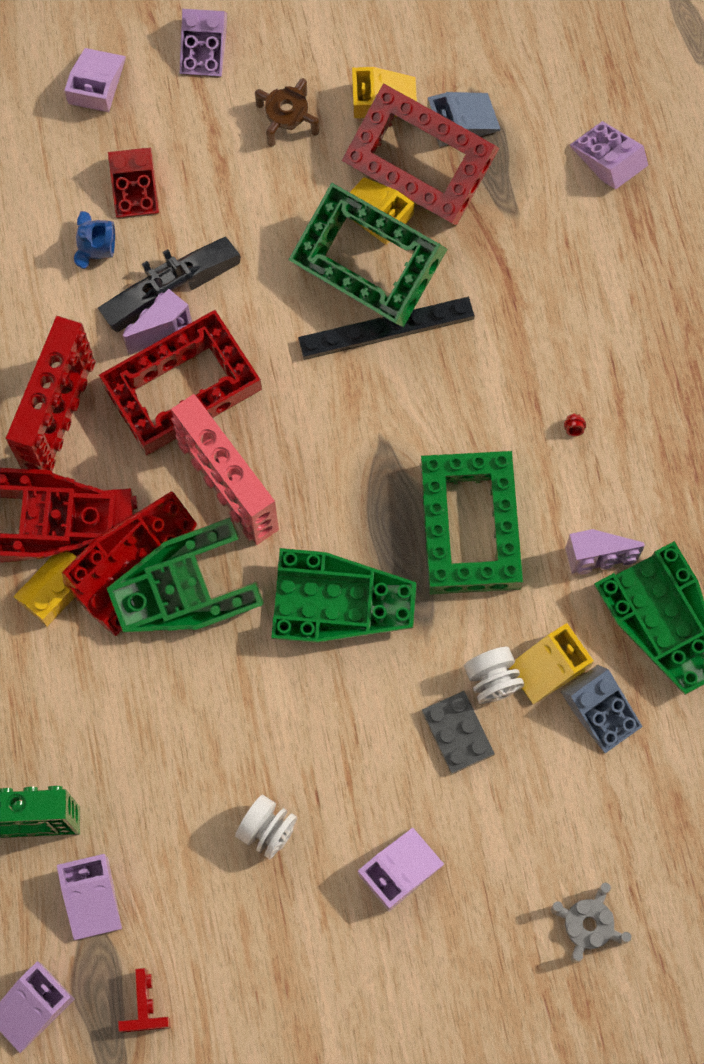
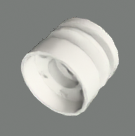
M500 647L487 651L464 664L470 681L481 680V682L473 687L475 693H480L477 696L479 704L505 699L524 686L523 679L517 678L520 675L519 670H507L515 663L509 647Z
M262 794L243 818L235 837L248 846L258 838L260 841L256 851L261 853L268 845L264 856L271 859L284 847L290 838L297 816L291 813L283 821L287 814V810L284 808L275 816L273 812L276 803Z

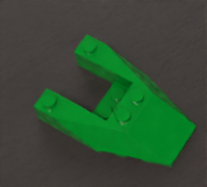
M232 516L165 541L107 588L123 632L197 630L264 604L256 581L211 598L195 555L240 538Z

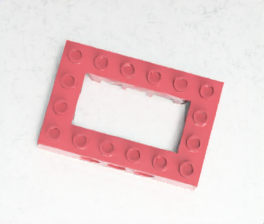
M191 395L171 409L173 415L171 421L174 424L173 429L176 432L175 437L178 440L179 448L184 454L188 453L191 456V464L197 472L201 470L205 475L203 480L210 489L214 487L217 491L216 497L222 506L227 505L231 510L229 515L232 516L236 524L240 522L243 527L242 532L248 541L253 540L258 545L279 530L275 500L196 395Z

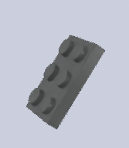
M465 691L422 709V714L451 775L495 755Z

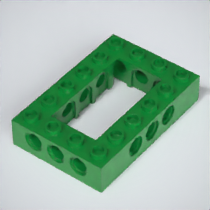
M331 182L288 260L392 322L404 327L448 249ZM347 217L412 254L409 262L405 263L404 266L406 267L397 282H394V288L391 293L326 256Z
M512 451L421 456L420 467L429 595L521 590L523 574ZM491 480L490 495H493L492 517L495 519L496 561L452 563L446 483L453 482V484H458V482L469 481L480 483L481 481Z
M48 786V790H38V787H24L23 791H13L12 788H0V838L80 835V806L69 792L63 789V786Z

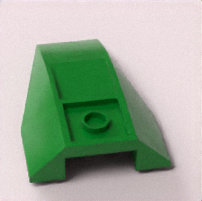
M675 541L654 551L652 556L618 574L613 573L594 583L616 624L684 695L704 685V598L698 579Z
M280 548L271 639L321 643L413 629L416 582L327 552Z

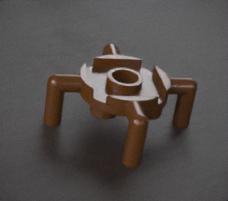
M301 78L295 87L285 86L284 89L280 90L277 88L270 94L261 89L255 91L256 106L262 108L264 101H266V117L271 122L266 131L268 146L272 147L276 144L275 132L279 127L293 130L303 121L310 124L312 135L316 136L319 134L318 118L308 113L306 79ZM290 104L292 109L285 111L281 109V106Z

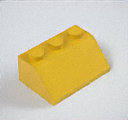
M69 551L52 555L13 596L16 601L46 627L75 598L63 583L62 572L77 558Z

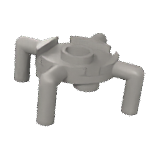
M603 883L599 887L594 900H581L574 904L570 910L564 908L562 903L558 901L551 907L553 914L565 919L566 932L570 940L576 945L571 956L573 963H579L583 959L585 949L599 948L606 944L609 939L620 944H626L631 940L629 932L622 934L614 930L613 914L603 904L607 893L611 889L608 883ZM585 918L594 919L596 922L595 930H585L583 920Z

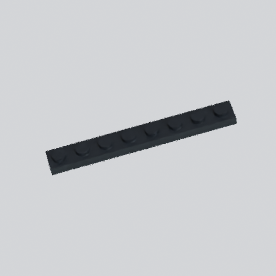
M468 296L414 309L404 327L386 317H380L300 336L298 341L303 360L474 320L475 315Z

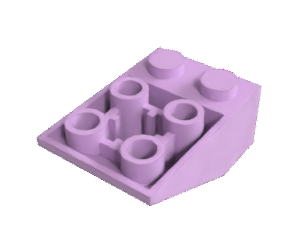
M182 9L179 74L222 76L227 27V13L225 11Z
M85 48L71 70L64 90L68 104L109 112L126 57Z
M603 121L570 144V147L604 183L614 189L623 185L648 166L644 146Z
M170 289L165 293L159 294L154 304L149 309L143 310L139 319L134 324L128 325L124 330L123 339L127 352L130 355L140 352L192 323L188 304Z
M591 529L570 534L565 549L571 572H578L582 575L590 573L595 568L601 567V570H607L619 563H623V565L636 563L645 545L644 542Z
M412 828L360 868L358 875L390 912L438 871L444 863L415 829Z
M105 854L57 865L61 891L74 941L121 930L122 926L108 857Z
M37 961L0 1001V1032L21 1053L75 999L45 966Z

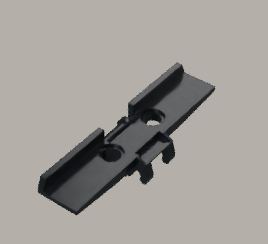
M226 236L178 260L174 256L172 257L167 249L162 252L166 263L155 269L150 267L148 261L142 263L141 265L147 277L98 307V310L111 329L119 332L128 325L135 323L142 311L146 308L149 309L154 304L159 294L165 293L168 289L172 291L188 282L191 290L196 289L240 264V253ZM152 287L147 293L144 292L147 288Z

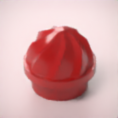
M576 413L568 415L564 422L566 433L574 437L584 433L586 428L584 418Z

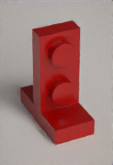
M146 968L135 969L138 1019L118 1021L119 1032L127 1033L171 1028L169 1017L150 1018V1014H154V1000L149 999V989H153L152 974H148Z

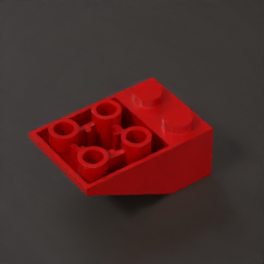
M152 148L108 152L116 218L159 213Z

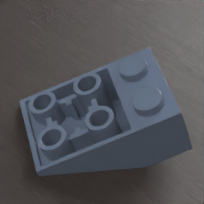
M446 92L428 97L427 107L478 136L501 130L488 93ZM437 139L439 147L448 145Z
M596 665L561 690L571 710L604 753H607L643 727L611 672L605 667Z

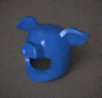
M80 211L76 232L78 250L74 255V262L81 269H85L89 266V259L113 258L115 250V225L113 221H92L89 213Z

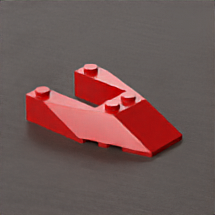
M0 468V498L22 499L19 534L0 533V563L41 559L86 547L94 539L113 528L114 494L90 485H84L72 478L55 474L50 470Z

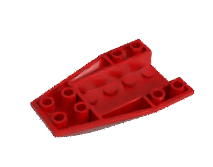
M171 491L94 539L62 572L63 583L89 615L116 637L122 631V627L107 588L162 543L194 531L198 524L175 493Z

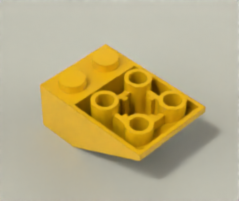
M352 67L354 118H365L383 83L417 101L416 77L377 67Z
M363 177L350 191L351 194L404 224L414 215V202L399 191ZM358 224L385 245H387L390 242L384 239L383 237L377 235L376 233L370 231L369 229L363 227L362 225Z
M566 623L515 659V663L508 669L519 670L520 675L517 678L523 679L524 686L522 690L534 705L590 669L594 660L568 623Z

